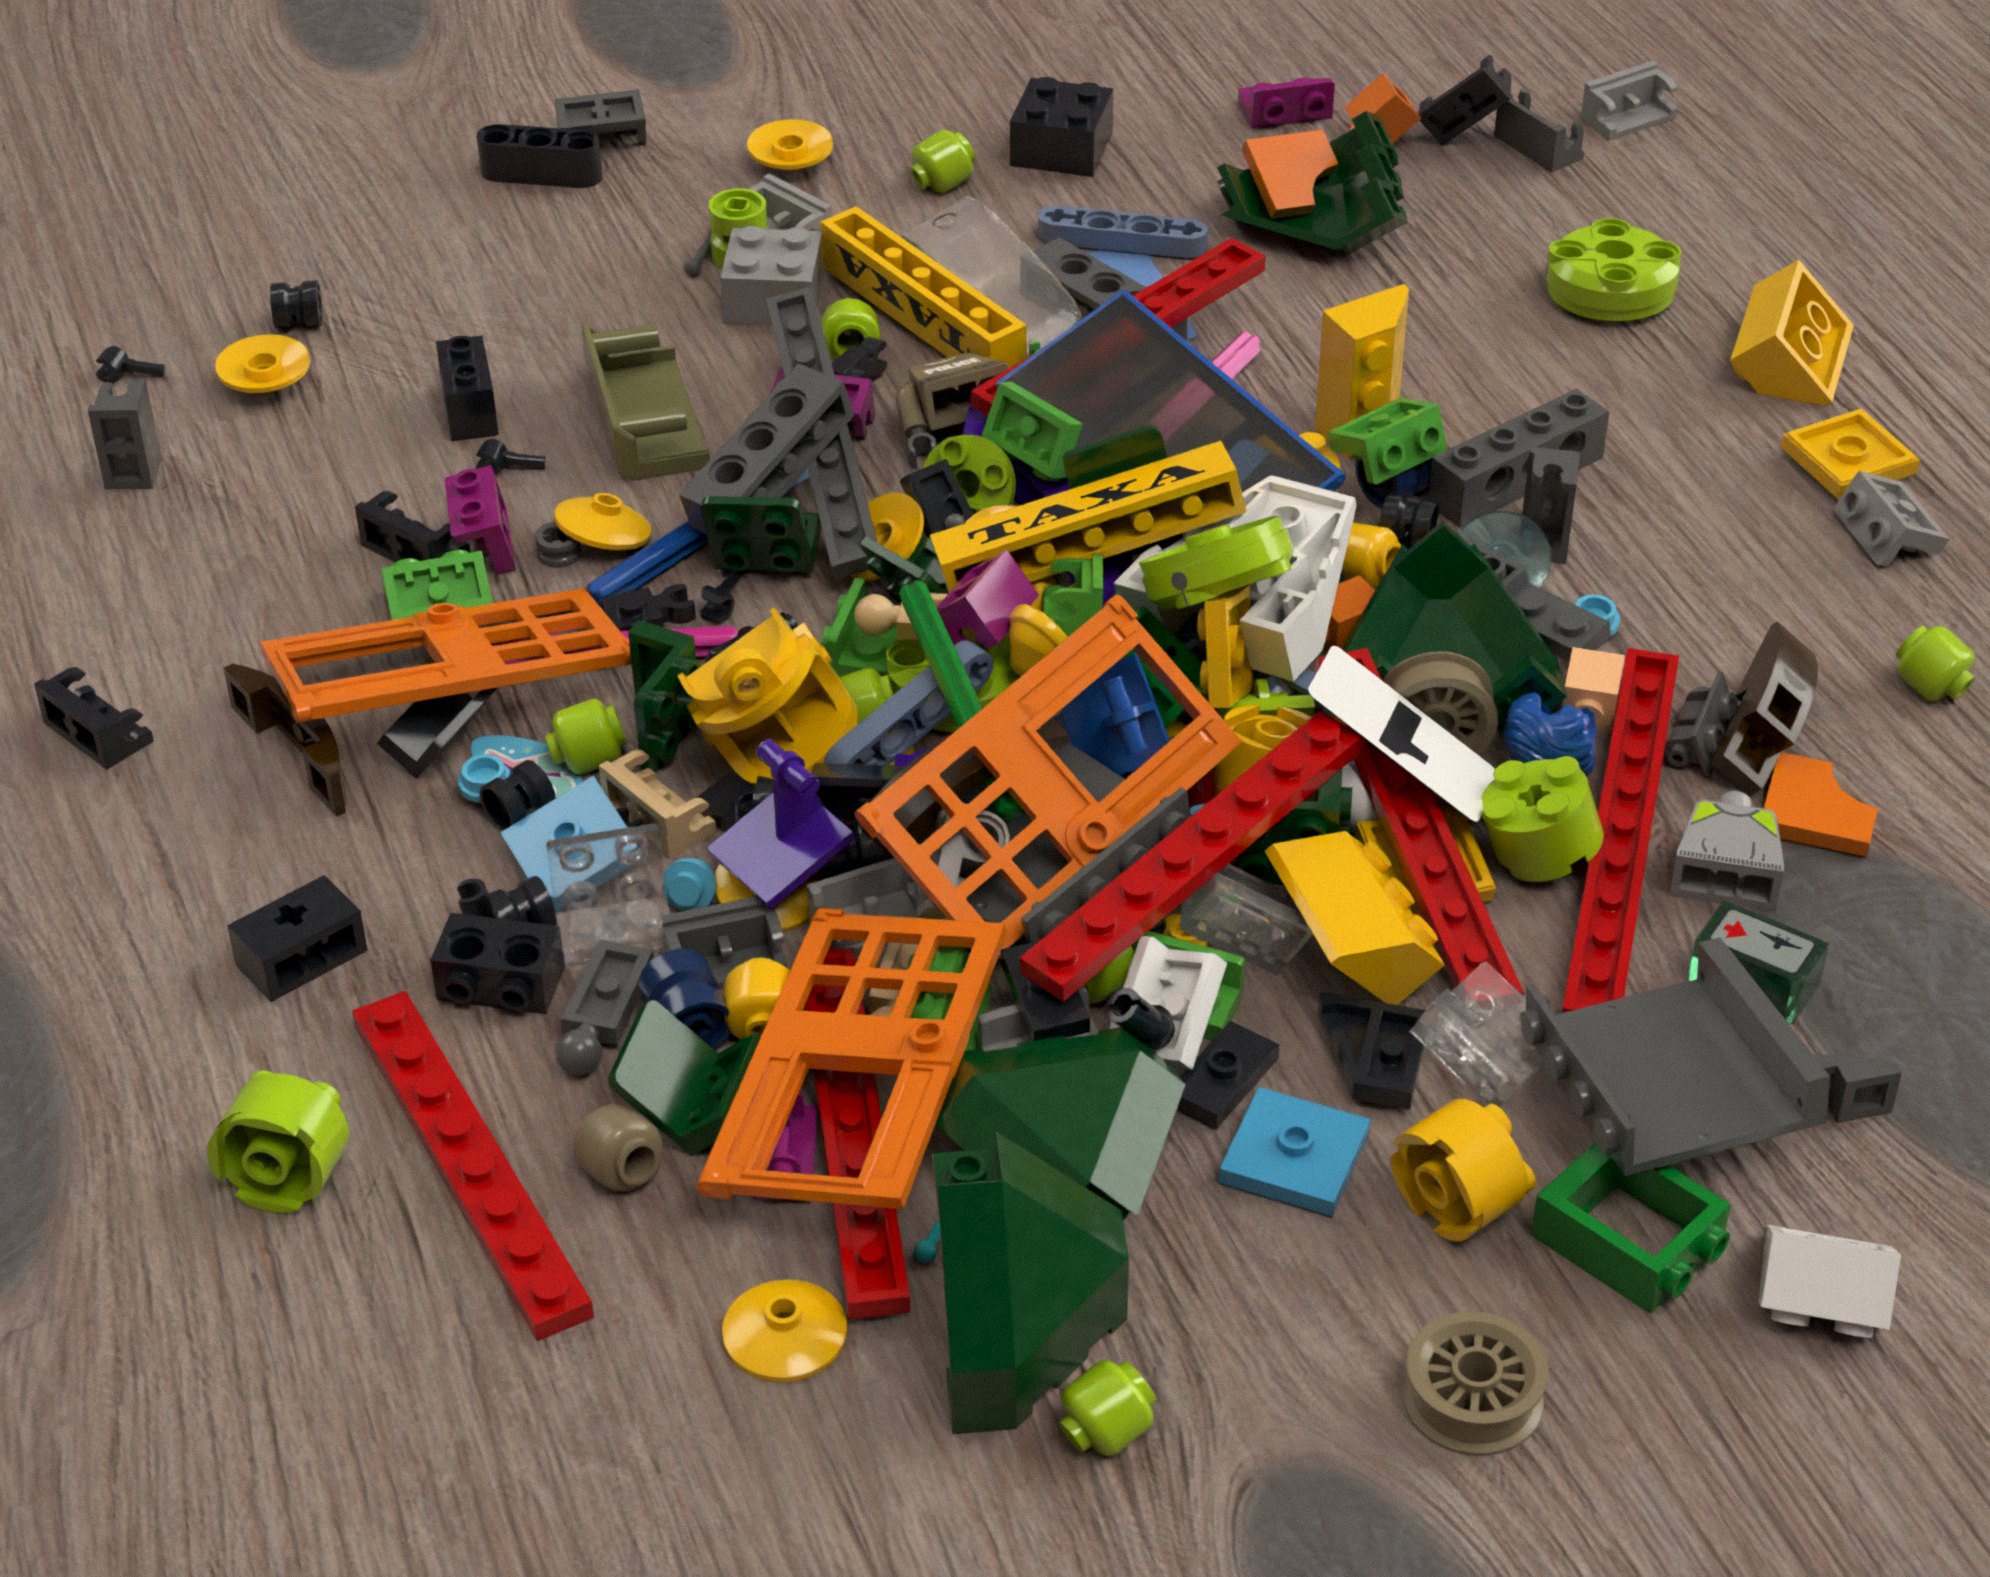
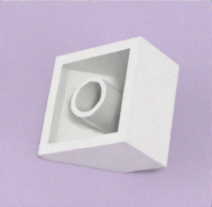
M1767 1225L1758 1302L1761 1307L1772 1309L1771 1320L1798 1326H1809L1810 1316L1836 1320L1834 1327L1836 1332L1872 1338L1874 1327L1890 1330L1901 1254L1893 1247Z

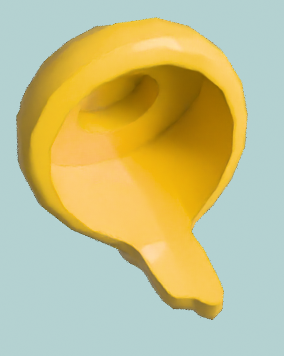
M1027 604L1016 606L1009 616L1011 669L1021 677L1068 637L1052 619L1040 610Z

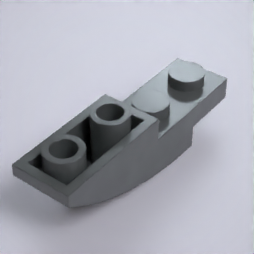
M1459 535L1470 547L1475 543ZM1475 543L1553 654L1570 662L1573 647L1596 651L1611 637L1610 621L1529 583L1527 567Z

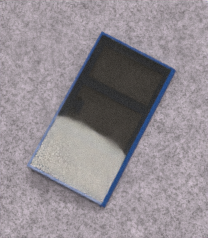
M1126 290L1118 292L995 382L996 391L1000 382H1013L1083 423L1075 448L1152 424L1157 426L1162 434L1167 458L1222 441L1237 469L1242 492L1270 475L1329 491L1332 490L1333 492L1341 487L1346 479L1345 473Z

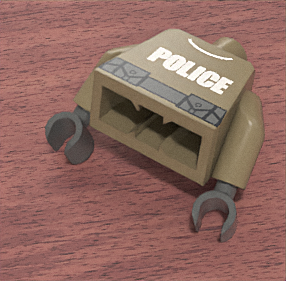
M963 353L909 368L910 381L906 382L898 392L896 406L905 436L909 437L907 442L909 465L911 468L917 469V455H929L936 447L934 436L925 432L928 429L932 431L966 422L968 407L971 406V390L1009 369L1010 366L1006 362L973 353Z

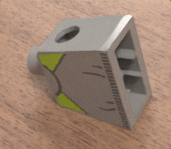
M1730 791L1723 794L1719 802L1709 800L1696 802L1677 849L1670 896L1776 912L1784 873V860L1776 814L1769 809L1752 807L1750 797L1739 791Z

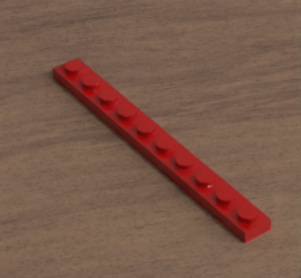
M1632 648L1627 649L1598 809L1604 837L1601 848L1589 861L1562 1013L1624 998L1679 655Z

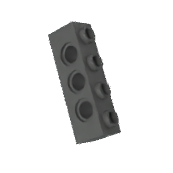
M1060 237L1020 258V296L1070 326L1075 325L1121 290H1126L1133 296L1146 288ZM1186 318L1172 326L1171 329L1187 341ZM1150 340L1129 352V361L1146 371L1170 359L1166 353Z
M798 363L679 494L691 528L706 534L700 511L704 497L781 498L854 416L844 381Z
M1574 389L1432 457L1428 500L1438 502L1439 513L1459 528L1524 497L1530 447L1580 452L1578 470L1602 459L1610 411L1579 390Z

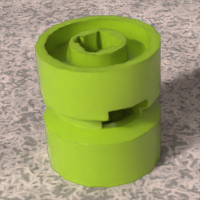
M745 188L724 190L715 194L709 200L708 211L709 225L712 231V261L715 266L722 269L732 228H743L746 226L767 228L766 200L758 192Z

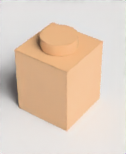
M1573 647L1565 683L1567 697L1563 700L1562 707L1572 705L1577 709L1588 708L1594 713L1597 732L1612 735L1625 655Z

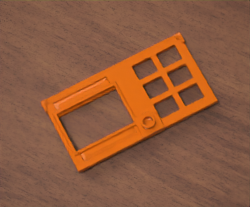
M585 588L467 608L451 603H439L430 606L425 612L413 613V617L260 642L261 653L291 705L292 716L296 723L611 667L632 665L629 638L626 639ZM572 610L574 612L544 618L535 617L539 615ZM510 620H516V621H517V622H514V623L502 624V625L491 626V627H485V628H479V627H478V626H480V625H486V624H492V623H498V622H504V621H510ZM580 628H587V629H588V630H586V631H580V632L562 634V635H557V636H550V635H549L550 633H556V632H562V631H568V630H574V629H580ZM527 637L531 639L527 641L515 642L498 646L491 645L492 643H498ZM424 646L435 661L432 664L303 685L294 669L296 667ZM593 646L602 647L601 649L589 650L572 654L563 653L564 651L588 648ZM535 656H544L543 659L531 660L526 662L508 665L504 663L506 661L524 659Z
M1117 594L1105 602L1104 607L873 801L865 803L855 812V817L873 839L877 837L948 920L985 922L966 898L994 873L998 872L1023 901L1015 911L1001 922L1005 923L1007 931L1002 949L1009 948L1024 934L1021 918L1032 910V905L1037 901L1040 903L1155 809L1160 804V800L1165 796L1168 798L1180 787L1188 790L1242 743L1241 739L1137 621L1136 617L1138 614L1123 597ZM1133 649L1193 718V721L1098 803L1036 730ZM968 750H972L994 775L996 781L968 805H964L943 781L940 774ZM925 788L950 816V820L922 844H918L893 814ZM1007 791L1032 819V823L1004 847H1001L976 819V816ZM962 830L985 856L987 861L959 886L955 887L931 860L930 855L958 831ZM1044 833L1065 857L1068 864L1040 889H1037L1013 862L1012 858L1039 834Z
M817 909L708 1160L697 1181V1192L705 1197L731 1199L732 1195L904 1209L950 1084L957 1073L970 1038L971 1028L1007 935L1005 923L844 914L843 909ZM833 940L865 941L855 966L823 965ZM886 943L918 944L909 969L875 968ZM939 946L972 948L962 973L929 971ZM814 985L846 987L836 1012L803 1011ZM866 989L900 990L889 1016L856 1014ZM921 992L954 994L944 1020L910 1018ZM809 1069L898 1075L858 1178L766 1171Z

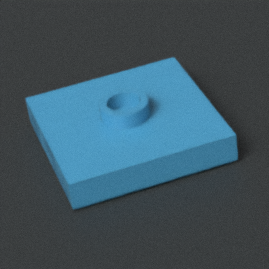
M594 775L500 832L526 876L530 878L536 875L543 881L555 909L644 854Z
M1258 1087L1219 1168V1183L1333 1217L1370 1134L1371 1119Z

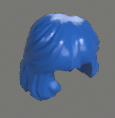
M1535 692L1522 695L1513 701L1507 711L1504 727L1505 746L1511 760L1527 763L1535 760L1569 756L1578 761L1580 769L1586 777L1594 769L1597 726L1593 712L1588 708L1577 709L1572 705H1565L1557 713L1550 714V708L1542 702L1539 694Z

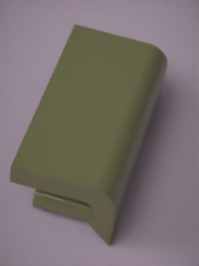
M581 321L585 362L617 468L621 475L631 480H641L702 470L710 461L709 448L704 445L676 361L675 346L660 347L656 324L599 332Z

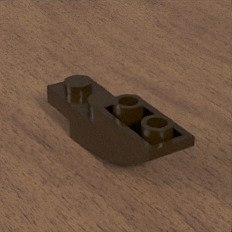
M1779 622L1770 626L1735 694L1741 703L1710 762L1748 796L1763 789L1780 753L1795 745L1807 718L1816 690L1818 663L1815 654Z

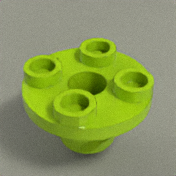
M977 435L948 437L938 444L926 458L922 469L947 459L973 515L988 507L1012 505L1016 491L1014 469L1006 453L991 440Z

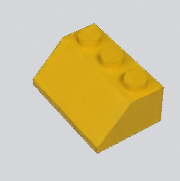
M1797 260L1754 285L1730 361L1736 374L1742 380L1748 381L1758 394L1826 406L1833 401L1854 325L1801 261Z
M1405 284L1323 310L1315 430L1324 436L1328 442V431L1400 398L1409 288ZM1341 453L1345 458L1352 457L1350 454Z
M1347 831L1274 843L1265 850L1329 962L1385 1003L1398 1005L1445 965L1433 946L1438 941L1435 932L1424 919L1412 913L1409 907L1415 903L1413 897L1400 881L1389 876L1386 870L1392 864L1385 853L1371 840L1364 845Z

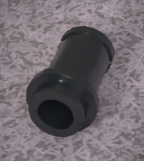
M1131 988L1117 990L1108 1000L1107 1006L1115 1010L1106 1011L1109 1020L1126 1029L1151 1050L1161 1049L1172 1040L1175 1026L1173 1016L1166 1008L1161 1005H1151Z

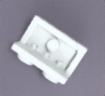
M1142 936L1138 942L1134 957L1129 964L1128 975L1123 988H1131L1151 1005H1161L1169 1010L1173 1016L1175 1026L1174 1036L1165 1047L1153 1049L1152 1051L1166 1060L1172 1068L1192 1070L1227 962L1213 953L1168 949L1154 937ZM1111 1021L1109 1029L1121 1027Z

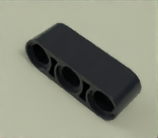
M492 124L481 128L477 132L476 138L481 175L489 181L588 188L597 185L603 179L600 140L598 135L591 131Z

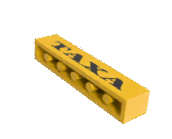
M857 206L820 221L823 268L947 358L963 353H973L1006 362L1010 367L1027 358V325Z
M1218 441L931 534L930 537L949 593L970 569L1006 549L1027 579L1033 582L1058 574L1059 572L1051 570V563L1060 558L1092 559V554H1103L1104 559L1247 511L1237 469L1222 441Z

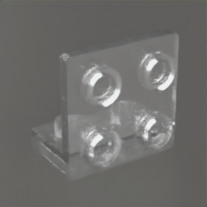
M657 824L554 839L546 843L553 903L557 917V926H560L565 968L588 964L599 940L652 949L653 953L664 951L660 916L670 914L666 898L661 839Z
M1227 864L1218 873L1216 872L1210 880L1182 902L1180 930L1228 953L1241 956L1245 959L1246 963L1262 968L1276 976L1313 936L1302 914L1286 906L1287 894L1285 891L1230 864Z
M1482 962L1452 991L1447 988L1442 992L1410 1030V1033L1486 1106L1488 1104H1495L1502 1108L1545 1066L1544 1058L1536 1046L1528 1045L1521 1031V1021L1519 1018L1520 1013L1526 1011V999L1487 962Z

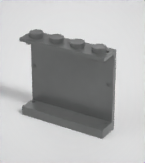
M1059 711L1053 718L1065 729L1062 711ZM1070 743L1055 752L1098 803L1125 780V778ZM983 782L959 797L962 803L969 804L985 790ZM1180 787L1168 798L1165 796L1160 800V804L1054 892L1040 903L1037 901L1032 905V910L1021 918L1024 934L1012 945L1019 946L1043 939L1190 818L1191 813L1187 790ZM992 803L984 809L997 815ZM942 809L932 814L935 825L937 815ZM1026 813L1022 818H1014L1011 822H1004L1010 833V841L1032 823V819ZM934 830L924 835L916 842L918 844H922L934 833ZM1044 833L1039 834L1012 858L1013 862L1037 889H1040L1068 864L1065 857ZM967 837V843L969 847L974 852L982 854L978 850V848L972 843V841ZM998 872L994 873L966 898L985 922L1001 923L1023 903L1022 899ZM959 873V877L965 878V880L970 876Z
M1720 937L1699 942L1697 979L1556 1015L1549 1006L1550 1000L1546 995L1542 996L1535 984L1526 986V1011H1522L1519 1018L1521 1021V1031L1526 1043L1530 1046H1536L1544 1058L1545 1067L1550 1078L1553 1081H1560L1568 1093L1571 1107L1576 1116L1586 1119L1594 1131L1595 1140L1600 1151L1604 1155L1610 1154L1624 1176L1825 1124L1827 1121L1829 1074Z

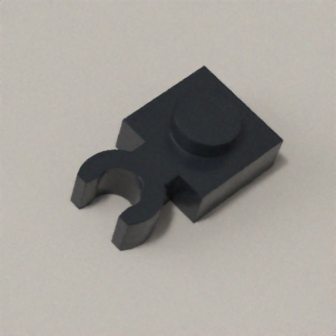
M870 336L864 339L859 348L852 345L832 363L834 374L871 379L872 375H881L887 367V362L877 359V357L885 349L886 342Z
M685 584L672 585L663 590L661 594L654 596L649 587L639 590L625 591L618 595L600 599L602 610L620 631H630L638 620L664 627L666 622L685 624L696 619L695 603L693 600H688Z

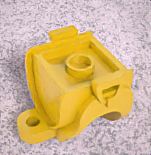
M775 607L770 609L772 614L770 618L687 677L684 673L677 675L687 694L693 700L687 705V708L695 723L703 732L702 735L709 746L714 745L740 778L753 786L756 785L758 776L772 778L771 768L756 756V750L764 740L772 739L784 751L795 752L804 760L805 769L811 773L814 764L824 763L825 756L830 748L857 726L858 709L855 701L830 665L832 658L826 649L819 643L804 622L792 630Z

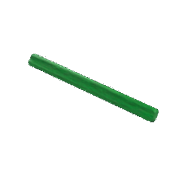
M916 580L911 585H903L899 595L959 729L983 708L926 584ZM994 775L983 782L985 789L996 781ZM1007 791L992 802L997 815L1004 822H1011L1014 818H1022L1026 813Z

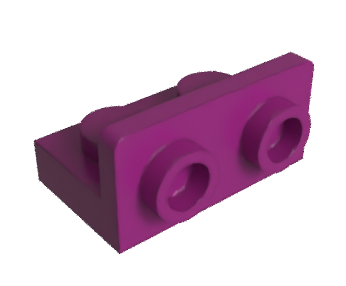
M1298 78L1293 82L1278 84L1258 83L1253 87L1238 89V105L1252 129L1332 119L1335 84L1331 78Z
M492 465L479 469H466L456 475L446 477L444 481L449 523L454 543L458 544L476 539L478 549L482 551L483 557H491L496 574L516 570L508 510Z

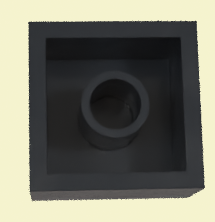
M1051 77L1030 78L1010 120V166L1094 177L1113 133L1114 88L1100 87L1091 82L1081 84L1060 82Z

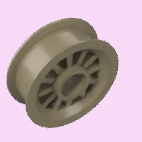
M1451 652L1422 653L1397 664L1382 680L1477 755L1482 753L1494 738L1498 726V714L1493 702L1492 683L1486 671L1472 659Z
M1464 1311L1447 1314L1429 1322L1413 1338L1406 1359L1407 1375L1403 1386V1402L1410 1420L1426 1438L1443 1448L1457 1453L1492 1455L1517 1447L1534 1433L1543 1414V1394L1547 1387L1549 1372L1547 1359L1541 1346L1524 1328L1509 1319L1495 1314Z

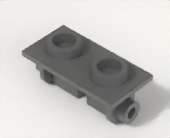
M1723 672L1717 673L1711 688L1702 686L1688 693L1678 718L1679 726L1674 727L1670 739L1665 746V754L1670 764L1676 767H1683L1687 764H1700L1705 778L1711 777L1715 766L1710 762L1739 707L1736 695L1733 692H1729Z

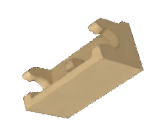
M634 750L611 763L607 760L600 764L601 788L614 808H627L629 810V823L641 818V836L668 859L673 858L716 832L715 820L710 816L704 817L700 814L709 807V803L704 799L694 798L685 802L656 778L655 772L650 768L640 770L635 774L631 772L635 766L643 764L649 759V756L642 750Z

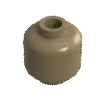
M608 1104L590 1113L577 1129L573 1143L574 1157L581 1169L612 1191L628 1192L642 1186L658 1169L663 1154V1141L657 1128L627 1106L620 1104Z

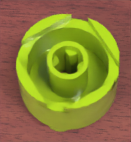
M1563 756L1556 759L1535 760L1527 763L1511 760L1500 764L1494 770V780L1487 786L1481 797L1483 804L1481 816L1496 860L1501 868L1505 866L1510 869L1511 875L1519 880L1530 882L1549 881L1572 873L1570 864L1578 861L1584 855L1586 861L1589 862L1598 853L1603 842V828L1587 777L1580 769L1579 763L1575 758Z
M266 1070L254 1072L241 1087L209 1139L207 1158L212 1173L219 1182L225 1176L238 1188L235 1197L259 1210L272 1213H290L299 1210L304 1202L311 1199L313 1202L323 1189L344 1152L349 1139L347 1120L339 1107L341 1102L339 1093L331 1085L324 1082L312 1083L297 1076L272 1073Z

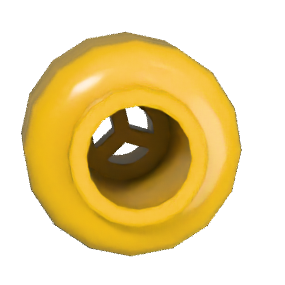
M1353 522L1342 566L1345 580L1360 575L1376 590L1401 547L1396 534L1389 528Z
M753 958L736 966L728 973L723 985V996L729 1010V1015L727 1019L724 1014L726 1025L728 1020L729 1029L734 1036L744 1039L754 1032L762 1036L790 972L789 968L771 959Z

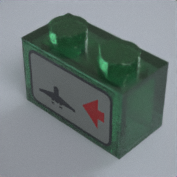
M1723 900L1695 940L1688 981L1697 979L1699 942L1720 937L1788 1023L1794 1024L1821 984L1829 943Z

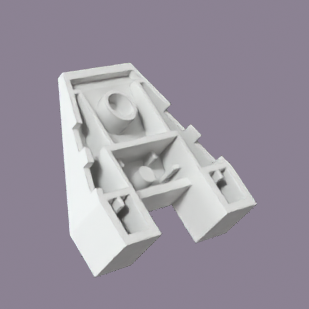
M1270 475L1242 492L1247 512L1182 533V539L1164 550L1158 545L1153 546L1142 553L1114 582L1116 594L1123 597L1135 612L1145 606L1175 635L1196 612L1199 613L1201 608H1205V601L1180 609L1175 607L1161 610L1159 605L1148 599L1141 579L1143 573L1139 562L1186 544L1185 538L1226 524L1233 528L1259 519L1280 515L1283 527L1287 528L1294 548V553L1289 561L1292 569L1277 576L1248 584L1250 585L1251 609L1239 621L1250 668L1294 682L1323 650L1357 505L1355 497Z

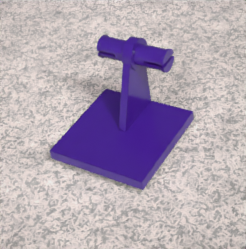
M767 739L758 746L756 756L771 768L773 793L706 849L716 861L771 910L856 839V837L846 825L823 807L816 794L820 781L817 780L818 778L815 775H812L805 769L804 760L793 751H784L774 740Z

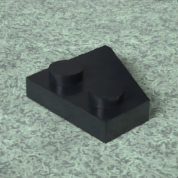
M1326 992L1320 993L1318 1015L1352 1099L1411 1109L1429 1029L1431 1011Z

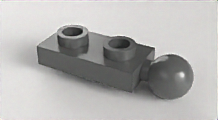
M599 940L560 1018L563 1036L556 1045L555 1055L559 1066L564 1071L572 1075L588 1074L601 1061L602 1047L600 1042L618 1044L641 996L638 979L644 967L654 959L652 949Z

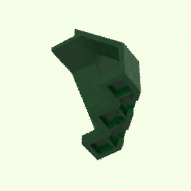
M1366 110L1352 118L1355 128L1329 142L1338 166L1333 174L1320 178L1314 184L1312 191L1315 206L1311 214L1271 219L1250 169L1242 170L1224 163L1217 167L1222 178L1217 182L1230 210L1224 212L1221 216L1348 254L1408 223L1405 210L1402 206L1399 207L1397 201L1404 198L1401 178L1393 169V167L1399 165L1398 155L1380 116Z
M1441 521L1409 550L1403 544L1401 545L1342 648L1344 652L1367 648L1382 680L1397 664L1422 653L1440 651L1468 657L1478 663L1491 680L1493 702L1498 714V724L1505 725L1508 709L1513 701L1522 695L1538 693L1542 702L1550 710L1567 697L1554 654L1475 543L1470 547L1444 521Z
M1122 1027L1098 1031L1099 1034L1070 1039L1060 1036L1017 1043V1047L983 1051L982 1048L964 1051L955 1078L952 1079L936 1121V1125L964 1151L995 1149L997 1131L1120 1209L1123 1221L1130 1212L1138 1217L1186 1085L1166 1060Z
M996 1131L995 1149L932 1153L940 1223L950 1367L946 1368L952 1435L1017 1429L1033 1413V1404L1051 1386L1057 1389L1088 1358L1089 1349L1106 1332L1113 1334L1127 1320L1129 1254L1121 1210Z

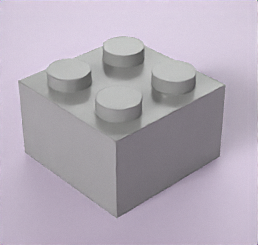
M758 226L732 228L720 277L723 324L772 326L766 299L809 286L812 287L818 308L824 278L822 231H808L804 228H790L788 230L762 229Z

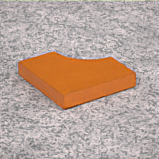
M1323 130L1246 139L1241 148L1271 219L1311 214L1315 206L1312 191L1314 184L1320 178L1333 174L1338 166L1336 157Z
M1784 752L1780 753L1775 764L1764 809L1773 811L1777 816L1780 839L1867 857L1878 808L1861 803L1844 792L1833 777L1832 762Z

